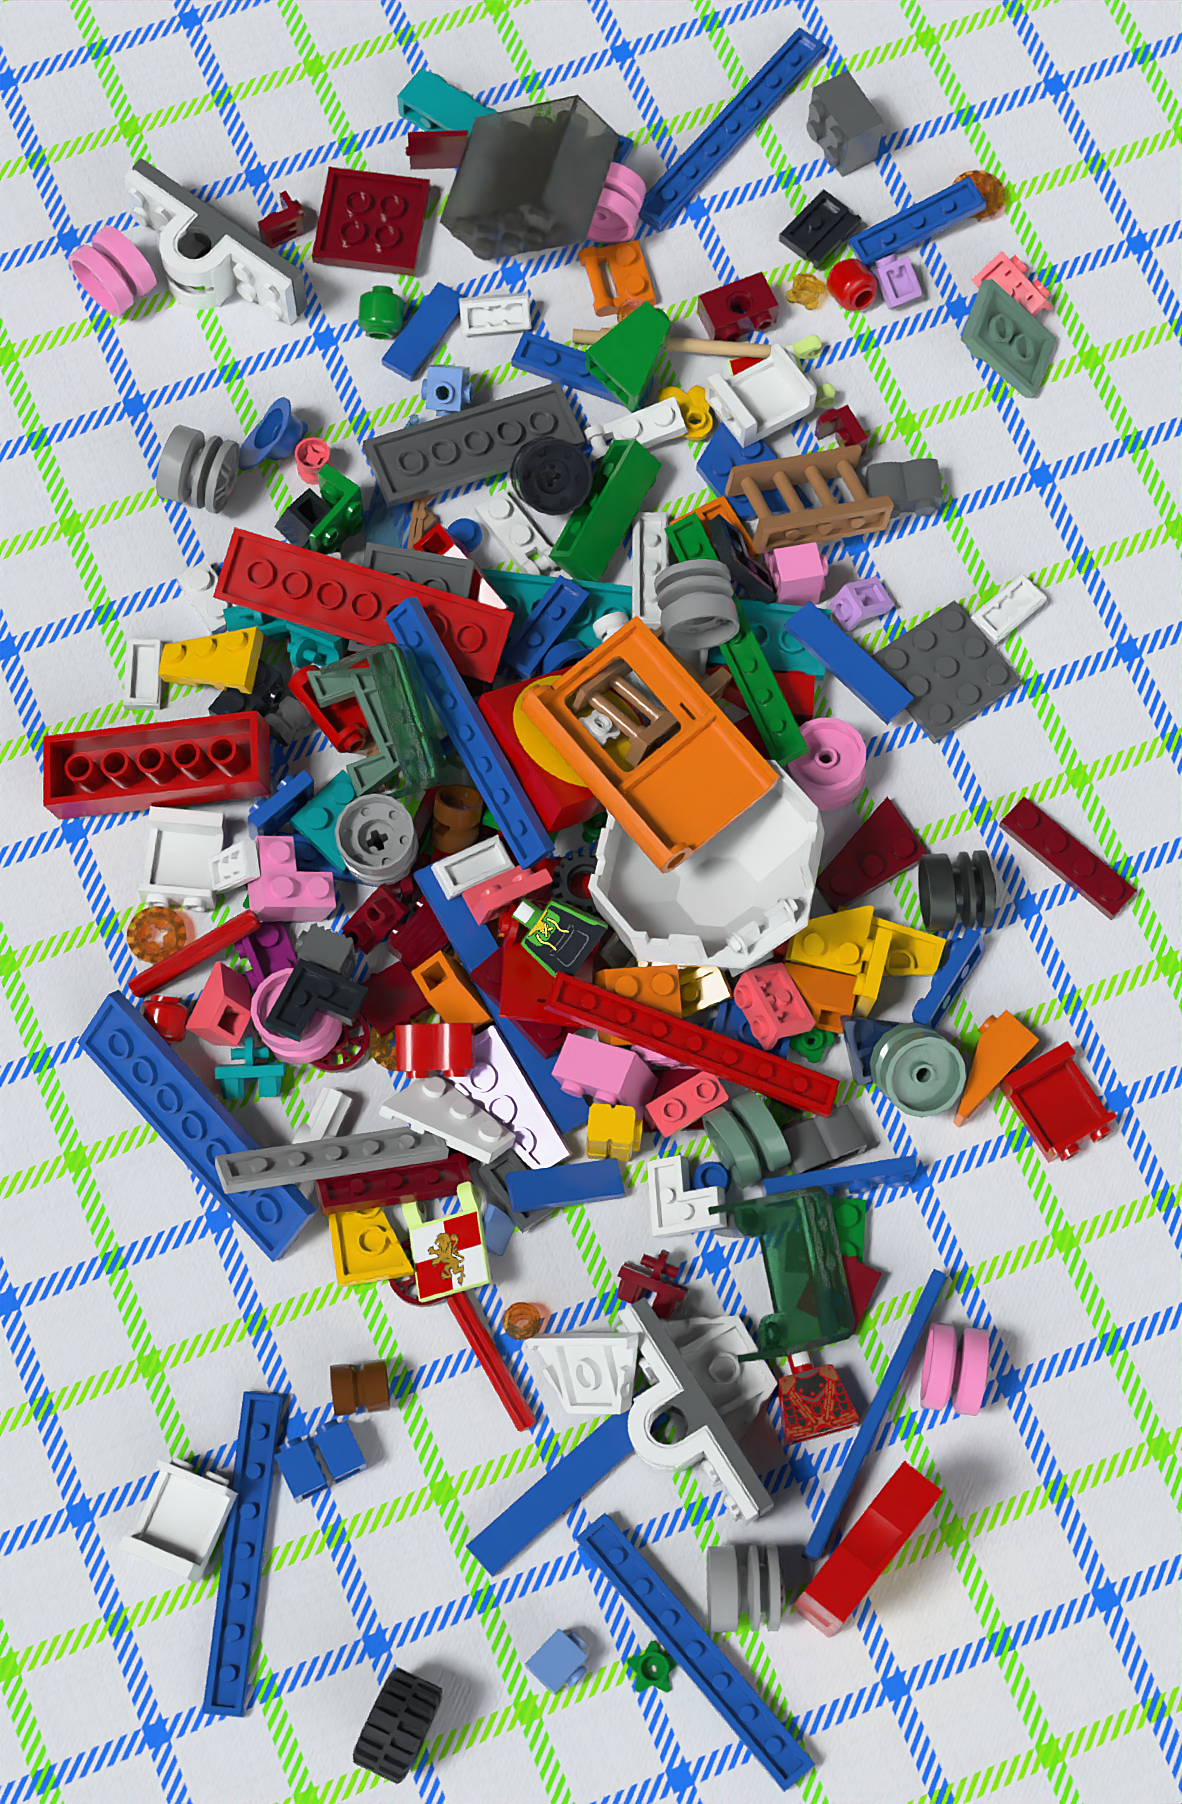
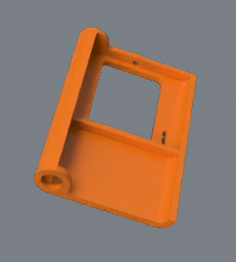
M637 615L585 658L581 659L552 685L540 686L536 684L530 687L522 696L521 710L663 874L674 870L766 795L779 780L777 772ZM618 658L623 659L681 724V729L676 735L630 772H624L619 768L565 705L568 697Z

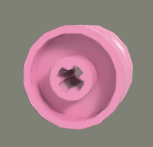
M594 159L583 161L577 165L569 187L570 191L567 194L561 212L564 223L573 232L597 243L618 244L631 239L638 221V213L647 191L644 181L634 171L612 161Z
M105 225L93 235L91 239L93 247L81 245L69 256L68 261L74 275L94 301L111 315L120 317L133 305L132 295L142 298L156 286L157 282L150 265L135 245L113 226Z
M819 717L805 722L799 728L811 752L786 764L787 775L819 810L834 811L848 806L860 795L866 779V746L861 734L851 724L837 718Z
M286 968L271 974L258 986L252 998L251 1016L265 1046L269 1047V1051L277 1059L290 1064H308L323 1058L335 1047L341 1035L342 1022L317 1011L300 1043L266 1028L265 1020L294 969Z
M932 1322L928 1333L922 1368L921 1408L941 1411L948 1403L952 1387V1405L955 1412L977 1416L988 1375L989 1332L985 1329L967 1327L961 1335L958 1350H956L957 1334L953 1325Z

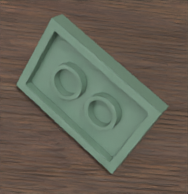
M993 279L984 280L981 282L961 341L969 347L970 353L974 358H980L985 361L1025 398L1036 396L1056 337Z

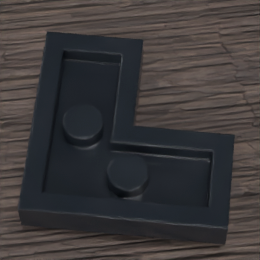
M720 514L710 520L708 524L713 536L710 539L711 544L719 554V562L726 564L730 570L731 579L735 578L749 596L754 597L756 595L765 604H769L777 598L778 595L770 573L748 555L741 532Z
M299 958L265 1020V1027L300 1043L317 1011L352 1026L369 995V989Z

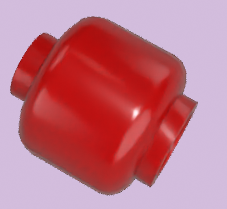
M852 258L836 263L832 267L826 282L830 295L842 308L850 311L861 310L869 306L875 298L878 285L875 276L860 260Z
M151 995L150 1000L141 1003L139 1013L170 1047L172 1043L182 1042L186 1037L185 1027L188 1020V1008L180 1004L181 998Z

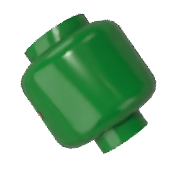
M373 286L372 291L366 292L360 297L358 326L365 331V335L369 338L380 340L393 338V334L398 333L402 328L404 300L399 295L394 294L393 288L389 286Z

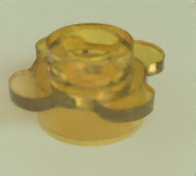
M797 274L793 278L792 289L786 292V299L789 303H799L804 305L807 310H814L818 307L820 294L825 292V284L812 274ZM807 290L809 293L804 294L802 291Z

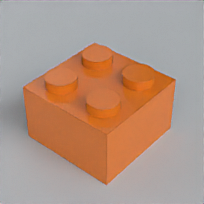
M678 964L605 969L593 973L594 985L683 1019ZM598 1030V1039L601 1043L615 1047L635 1045Z

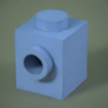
M558 1628L525 1663V1667L555 1695L565 1683L572 1688L588 1671L583 1666L588 1660V1656L583 1652L587 1645L571 1629L565 1634Z

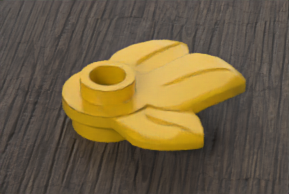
M695 385L687 393L674 386H667L658 390V403L675 396L688 430L687 433L672 439L684 436L689 441L698 442L705 439L711 433L713 428V419L709 413L711 406L705 399L706 390L701 386ZM694 420L701 421L697 425H693L690 422Z

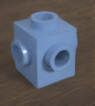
M440 364L428 366L427 379H423L421 397L422 400H426V409L436 410V416L440 417L466 410L468 404H472L474 396V385L469 382L470 367Z

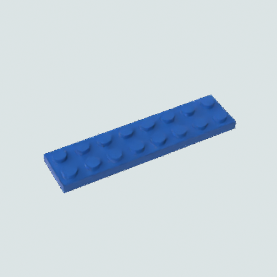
M116 990L109 993L77 1043L272 1262L282 1258L317 1212V1209L293 1183L225 1194L215 1167L216 1156L262 1148L121 991Z

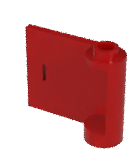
M349 652L343 656L345 669L406 665L403 660L357 652ZM313 664L300 669L290 679L288 688L339 753H354L363 747L366 740L372 737V734L356 697L354 696L320 708L307 676V671H320V668Z
M510 904L507 911H501L498 924V932L504 934L499 1018L589 1029L586 1025L543 1009L545 1005L543 1002H546L554 977L521 945L522 939L529 929L511 917L519 905ZM599 941L573 977L592 984L593 956L598 949Z

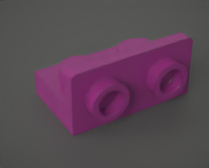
M282 921L260 922L261 926L259 929L234 943L240 960L247 957L252 969L246 971V975L253 993L271 974L286 968H294L298 962Z

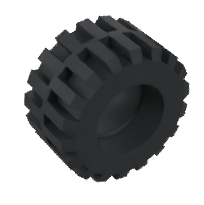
M399 1667L392 1671L386 1679L353 1751V1763L396 1784L403 1781L421 1748L442 1700V1688Z

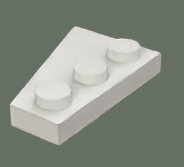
M433 1070L429 1071V1078H419L383 1103L379 1115L386 1119L392 1120L395 1116L410 1123V1129L422 1135L425 1131L440 1136L445 1139L447 1146L487 1164L511 1148L516 1135Z

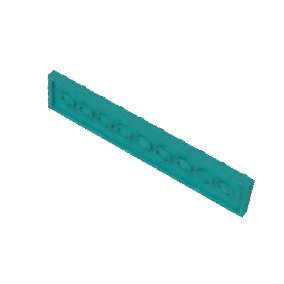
M481 568L509 607L508 611L515 613L506 644L510 642L558 577ZM568 579L590 593V599L556 645L570 639H576L584 648L596 649L602 644V640L598 639L594 633L593 624L595 621L614 612H624L629 621L632 619V586ZM738 599L774 673L799 670L805 672L806 675H815V680H824L825 667L783 629L784 624L803 606L778 603L765 604L761 601ZM818 608L831 619V610ZM719 645L708 648L706 667L728 666Z

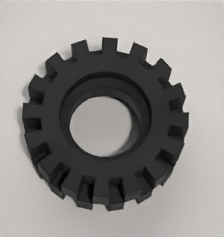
M584 850L583 855H578L577 851L571 852V858L567 859L564 856L560 860V866L556 865L553 871L552 897L591 915L600 916L602 919L603 917L597 911L592 897L588 899L579 898L572 892L570 887L572 880L578 875L595 874L598 862L596 854L595 856L590 855V850Z

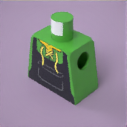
M554 897L551 898L543 910L524 898L511 916L529 929L522 939L521 945L553 977L557 971L574 976L608 929V923Z

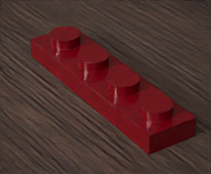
M1025 796L1001 820L999 827L1110 920L1135 895L1137 890Z
M459 1153L448 1155L447 1159L318 1179L314 1180V1186L323 1216L458 1195L457 1186L464 1182H471L473 1184L465 1154Z

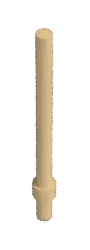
M601 327V331L573 329L572 342L594 344L612 328ZM670 337L665 350L767 359L770 356L772 345Z

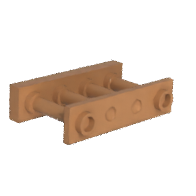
M860 444L731 467L725 494L727 497L745 494L759 519L752 542L757 554L771 552L779 548L824 542L886 530L894 504L889 495L869 498L855 473L862 452ZM842 477L855 501L842 504L837 503L825 479ZM810 482L823 507L810 510L805 509L792 485ZM778 488L791 513L773 515L760 491Z
M661 626L656 630L650 628L651 632L714 703L719 701L733 675L723 667L711 676L708 674L702 675L664 643ZM619 658L573 693L576 699L570 711L576 716L591 705L599 713L609 717L612 724L630 738L629 743L632 746L625 760L632 766L637 767L676 735L681 729V724L666 708L660 709L624 679L633 670L623 659ZM613 688L651 720L650 725L647 728L643 725L639 727L602 695Z

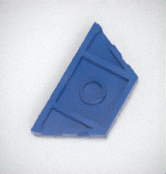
M722 421L698 460L696 471L717 498L724 495L740 522L753 521L758 517L745 494L727 497L725 494L731 467L778 458L763 439L743 449ZM792 485L804 508L807 510L813 509V503L799 485ZM778 488L760 491L773 515L790 513Z

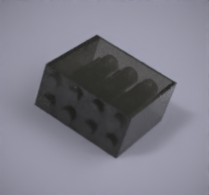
M579 95L476 117L439 222L451 232L454 238L464 243L481 260H491L583 243L586 240L620 135Z

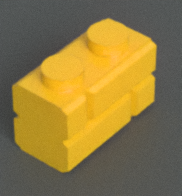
M592 1103L589 1107L586 1155L589 1159L606 1160L607 1157H610V1159L617 1158V1161L628 1162L631 1159L632 1151H640L643 1119H635L636 1111L634 1107L616 1105L613 1109L610 1104Z

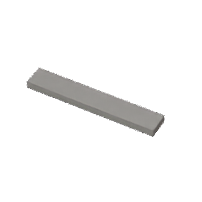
M411 1126L218 1155L216 1156L215 1167L225 1194L447 1159L449 1149L444 1138L425 1131L422 1135L411 1130Z

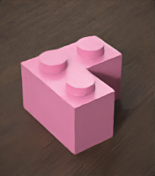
M816 542L774 549V551L763 553L766 570L771 575L778 595L774 599V603L804 606L811 601L814 605H818L820 592L825 590L824 576L828 575V564L825 554L819 555Z
M257 836L254 840L261 877L247 883L250 910L256 913L260 921L322 922L336 908L332 872H297L293 836Z
M568 1033L552 1071V1075L562 1085L561 1090L578 1098H582L583 1093L594 1096L595 1101L600 1104H610L613 1109L616 1105L632 1106L636 1111L635 1119H643L645 1105L650 1102L659 1080L636 1052Z

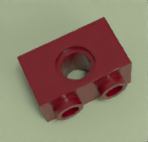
M762 271L698 295L697 314L710 340L735 342L742 335L753 331H765L777 322L779 304ZM733 310H743L746 313L737 314Z

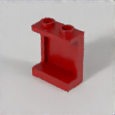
M1068 1041L1004 1077L999 1086L1048 1163L1058 1157L1062 1162L1070 1159L1081 1151L1079 1145L1090 1138L1093 1143L1102 1140L1113 1132L1110 1126L1117 1119L1114 1111L1110 1113L1106 1111L1072 1060L1076 1052Z

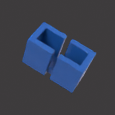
M337 1419L328 1421L315 1429L317 1434L313 1438L304 1441L301 1437L291 1439L280 1446L281 1452L274 1455L296 1503L329 1488L312 1452L317 1448L320 1449L336 1484L368 1469L346 1420L338 1423Z

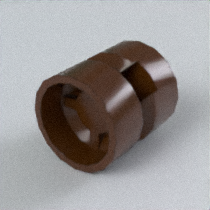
M461 784L446 785L438 789L435 795L434 818L430 831V841L436 849L445 853L456 854L478 844L479 822L482 818L484 799L478 790Z
M385 1359L364 1361L360 1370H356L353 1364L348 1365V1363L330 1365L331 1391L335 1416L353 1415L362 1405H364L368 1413L390 1410Z

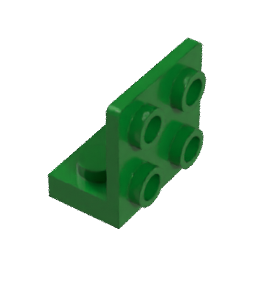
M326 463L317 475L321 498L331 510L309 535L311 550L324 555L340 552L344 541L350 535L355 536L361 530L365 521L360 487Z

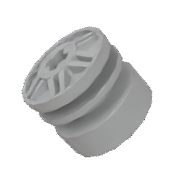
M183 425L176 426L170 433L160 458L156 478L157 495L181 504L187 501L191 495L192 505L195 508L201 509L205 507L208 512L220 513L225 507L236 482L240 459L239 444L229 439L223 442L221 437L214 435L205 445V436L202 431Z
M709 559L688 560L664 569L655 578L654 588L658 596L657 605L662 611L660 616L662 634L668 646L678 650H702L721 645L731 640L738 633L740 624L736 604L732 600L733 587L730 584V570L726 564Z
M376 793L360 796L347 804L337 819L335 837L338 850L344 864L352 876L358 880L374 886H379L383 883L386 885L395 884L406 877L415 866L420 848L412 817L404 805L391 796ZM377 840H381L384 844V849L378 851L375 847L374 842Z
M766 1545L764 1564H759L757 1546L749 1547L746 1564H739L735 1546H708L707 1609L709 1631L736 1632L740 1613L748 1614L752 1632L759 1631L760 1613L766 1614L768 1632L779 1631L780 1618L785 1606V1581L777 1546Z

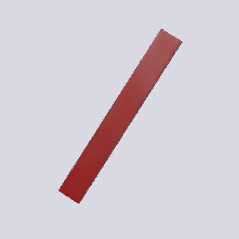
M557 971L543 1008L544 1010L825 1119L830 1116L840 1083L839 1080L560 971Z

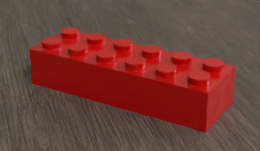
M258 711L43 736V806L58 819L150 809V806L172 807L271 795L269 724Z

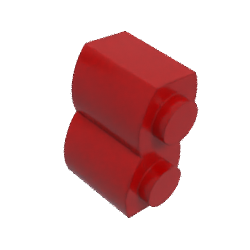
M474 1022L395 1025L397 1071H406V1078H429V1070H444V1077L467 1076V1069L476 1068Z

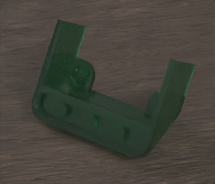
M394 642L383 643L320 668L321 675L369 663L407 788L386 794V796H391L395 800H401L443 786L447 782L449 766L442 749L415 656L408 646Z
M806 1187L707 1207L709 1215L734 1211L735 1225L740 1233L746 1238L759 1237L774 1313L765 1315L760 1320L757 1336L761 1349L737 1355L739 1363L789 1356L847 1340L852 1336L855 1321L831 1202L827 1192L822 1187Z

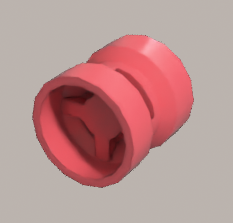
M311 437L300 441L296 446L295 459L299 477L307 484L318 485L317 473L326 463L332 467L328 445L320 438Z

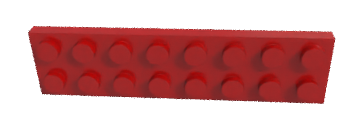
M234 527L213 598L403 657L406 656L387 624L385 617L406 598L417 597L458 673L490 684H494L515 617V613L236 527Z

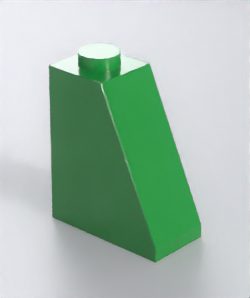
M646 300L585 351V369L631 413L638 410L669 342L671 327L669 317L662 309H655Z

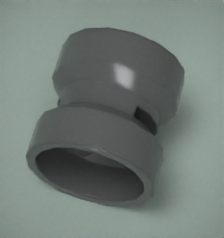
M286 696L279 703L277 713H269L264 718L269 724L270 735L285 747L295 740V731L306 729L313 722V719L304 707L291 696Z

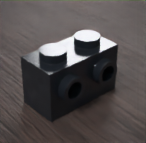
M259 659L252 694L241 693L237 688L228 687L226 691L223 690L208 708L209 715L258 711L264 717L271 707L278 704L284 694L285 687L282 673Z

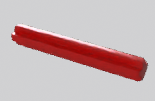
M247 909L144 970L128 981L131 992L135 997L142 998L260 928L261 923L254 911Z
M465 1291L452 1294L447 1298V1304L516 1429L519 1432L528 1430L536 1424V1418Z

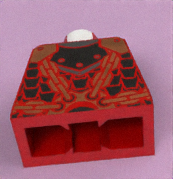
M802 1348L787 1353L792 1375L781 1377L777 1382L785 1447L856 1428L860 1422L859 1417L834 1366L828 1364L815 1368L809 1348Z

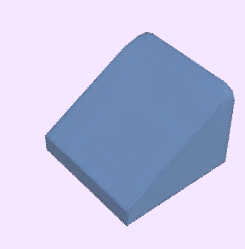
M490 1204V1206H487L482 1218L487 1252L502 1256L514 1231L515 1223L499 1208Z

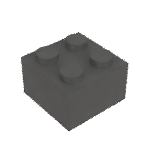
M847 70L813 87L806 128L810 138L814 142L818 141L824 150L827 163L831 167H835L843 177L877 160L884 121L850 72Z

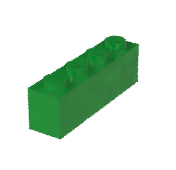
M636 439L613 440L592 477L593 482L588 497L580 507L573 511L548 556L575 580L598 582L599 578L606 572L608 562L614 551L622 543L624 533L629 524L638 514L640 505L648 490L655 484L656 476L662 464Z

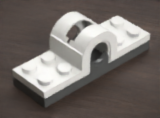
M140 158L132 167L133 170L130 169L123 176L132 217L144 227L150 226L159 235V249L165 268L168 288L171 295L180 304L191 309H210L220 306L237 289L244 299L250 302L254 300L263 306L264 311L274 320L281 319L289 326L297 319V315L300 316L308 307L303 272L144 159ZM190 286H193V287L204 286L205 289H204V290H197V289L191 288Z
M644 1297L632 1304L631 1310L628 1307L618 1313L620 1325L616 1327L617 1333L638 1334L637 1351L641 1356V1359L637 1361L639 1368L650 1386L657 1382L656 1385L633 1399L634 1404L628 1417V1432L634 1450L639 1458L651 1468L662 1472H676L677 1475L705 1458L706 1461L701 1463L707 1478L713 1487L721 1484L727 1494L723 1498V1503L735 1522L742 1518L747 1526L758 1519V1515L761 1517L772 1510L774 1502ZM666 1411L667 1413L680 1415L688 1425L686 1438L672 1445H663L657 1442L650 1434L653 1421Z

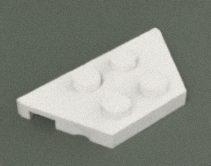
M736 1315L719 1316L718 1318L693 1317L684 1320L659 1319L734 1440L739 1444L778 1384L740 1317Z
M637 1333L534 1334L525 1338L529 1350L537 1347L548 1365L542 1372L548 1382L555 1388L558 1399L567 1413L622 1414L631 1409L639 1340Z

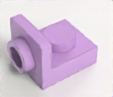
M895 254L875 261L878 268L871 270V272L877 278L888 309L923 295L908 256L897 260Z
M877 576L845 584L830 602V608L845 632L853 631L863 619L888 613L894 606L893 601Z

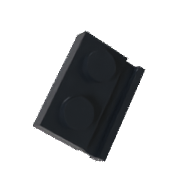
M823 189L780 233L779 241L803 260H809L813 263V267L818 269L860 226L862 217L852 214L849 211L850 208Z

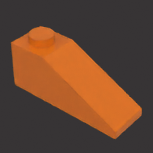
M1007 1010L998 1018L992 1014L978 1029L981 1036L974 1049L953 1121L958 1128L1001 1085L1004 1077L1010 1075L1034 1051L1039 1042V1039Z

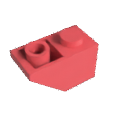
M216 962L185 1028L214 1046H238L251 1018L249 980L222 962Z

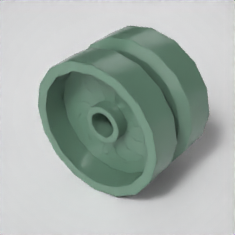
M915 1022L897 1025L884 1033L874 1046L870 1059L871 1077L878 1090L905 1114L920 1118L938 1115L951 1107L962 1093L966 1080L965 1062L958 1049L930 1026Z
M752 1090L743 1093L731 1101L732 1113L720 1106L702 1117L706 1134L722 1165L729 1171L730 1177L741 1189L761 1179V1166L772 1173L791 1163L787 1144L778 1125L763 1101Z

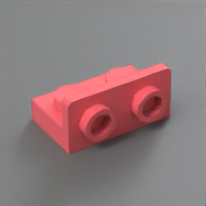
M1001 251L971 279L978 288H980L982 281L993 279L1033 317L1043 308L1047 311L1052 308V305L1046 300L1050 295L1049 291L1038 279L1031 283L1024 276L1029 269L1016 255L1009 259Z
M519 865L466 889L462 897L478 926L499 917L501 911H507L510 904L519 905L524 898L532 902L543 897L553 880L546 868L533 873L531 869L522 870Z
M782 962L744 971L733 990L737 1006L742 1009L750 1024L753 1036L758 1039L764 1051L772 1050L779 1038L811 1031L816 1023Z
M702 1071L645 1105L644 1118L651 1130L657 1127L662 1136L668 1138L700 1119L703 1115L728 1102L729 1097L715 1075Z

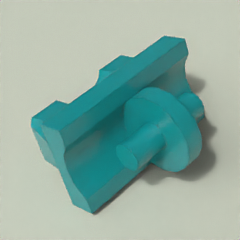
M241 606L223 609L227 632L257 626L264 636L269 635L275 641L286 639L289 636L286 620Z
M286 622V628L291 634V642L287 646V651L290 653L291 663L295 667L302 669L313 663L328 670L345 669L343 656L351 652L348 650V639L293 622Z
M245 1037V1048L231 1049V1060L245 1059V1064L217 1065L215 1067V1079H220L224 1099L244 1098V1078L258 1077L259 1097H277L281 1092L282 1076L287 1073L286 1062L255 1063V1059L269 1058V1047H255L254 1037Z

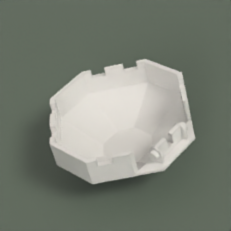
M775 760L766 761L779 775L776 785L682 864L665 874L658 870L607 810L608 819L606 827L601 829L596 850V857L598 859L595 874L590 876L588 888L597 911L638 961L745 969L808 925L825 832L819 808Z

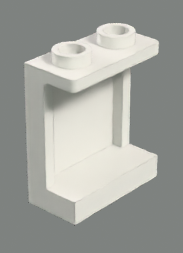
M776 343L771 346L770 356L767 359L729 379L724 380L719 372L706 379L705 399L744 449L813 412L817 389L812 379L808 376L805 377L799 370L793 355L788 351L785 352L780 344Z
M150 806L148 822L151 829L143 881L138 886L141 901L154 908H167L168 904L183 906L184 909L193 912L205 911V908L215 909L217 894H214L212 891L208 859L224 850L227 831L224 813Z
M172 1457L169 1464L158 1459L155 1467L159 1468L160 1472L131 1536L123 1534L117 1549L199 1583L238 1493L227 1488L229 1480L207 1471L205 1478L193 1474L194 1465Z

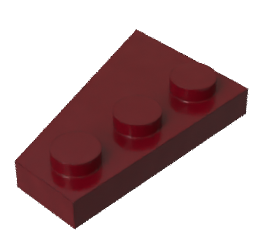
M887 796L816 878L815 886L833 913H836L839 905L847 907L919 864L920 855H926L927 853Z

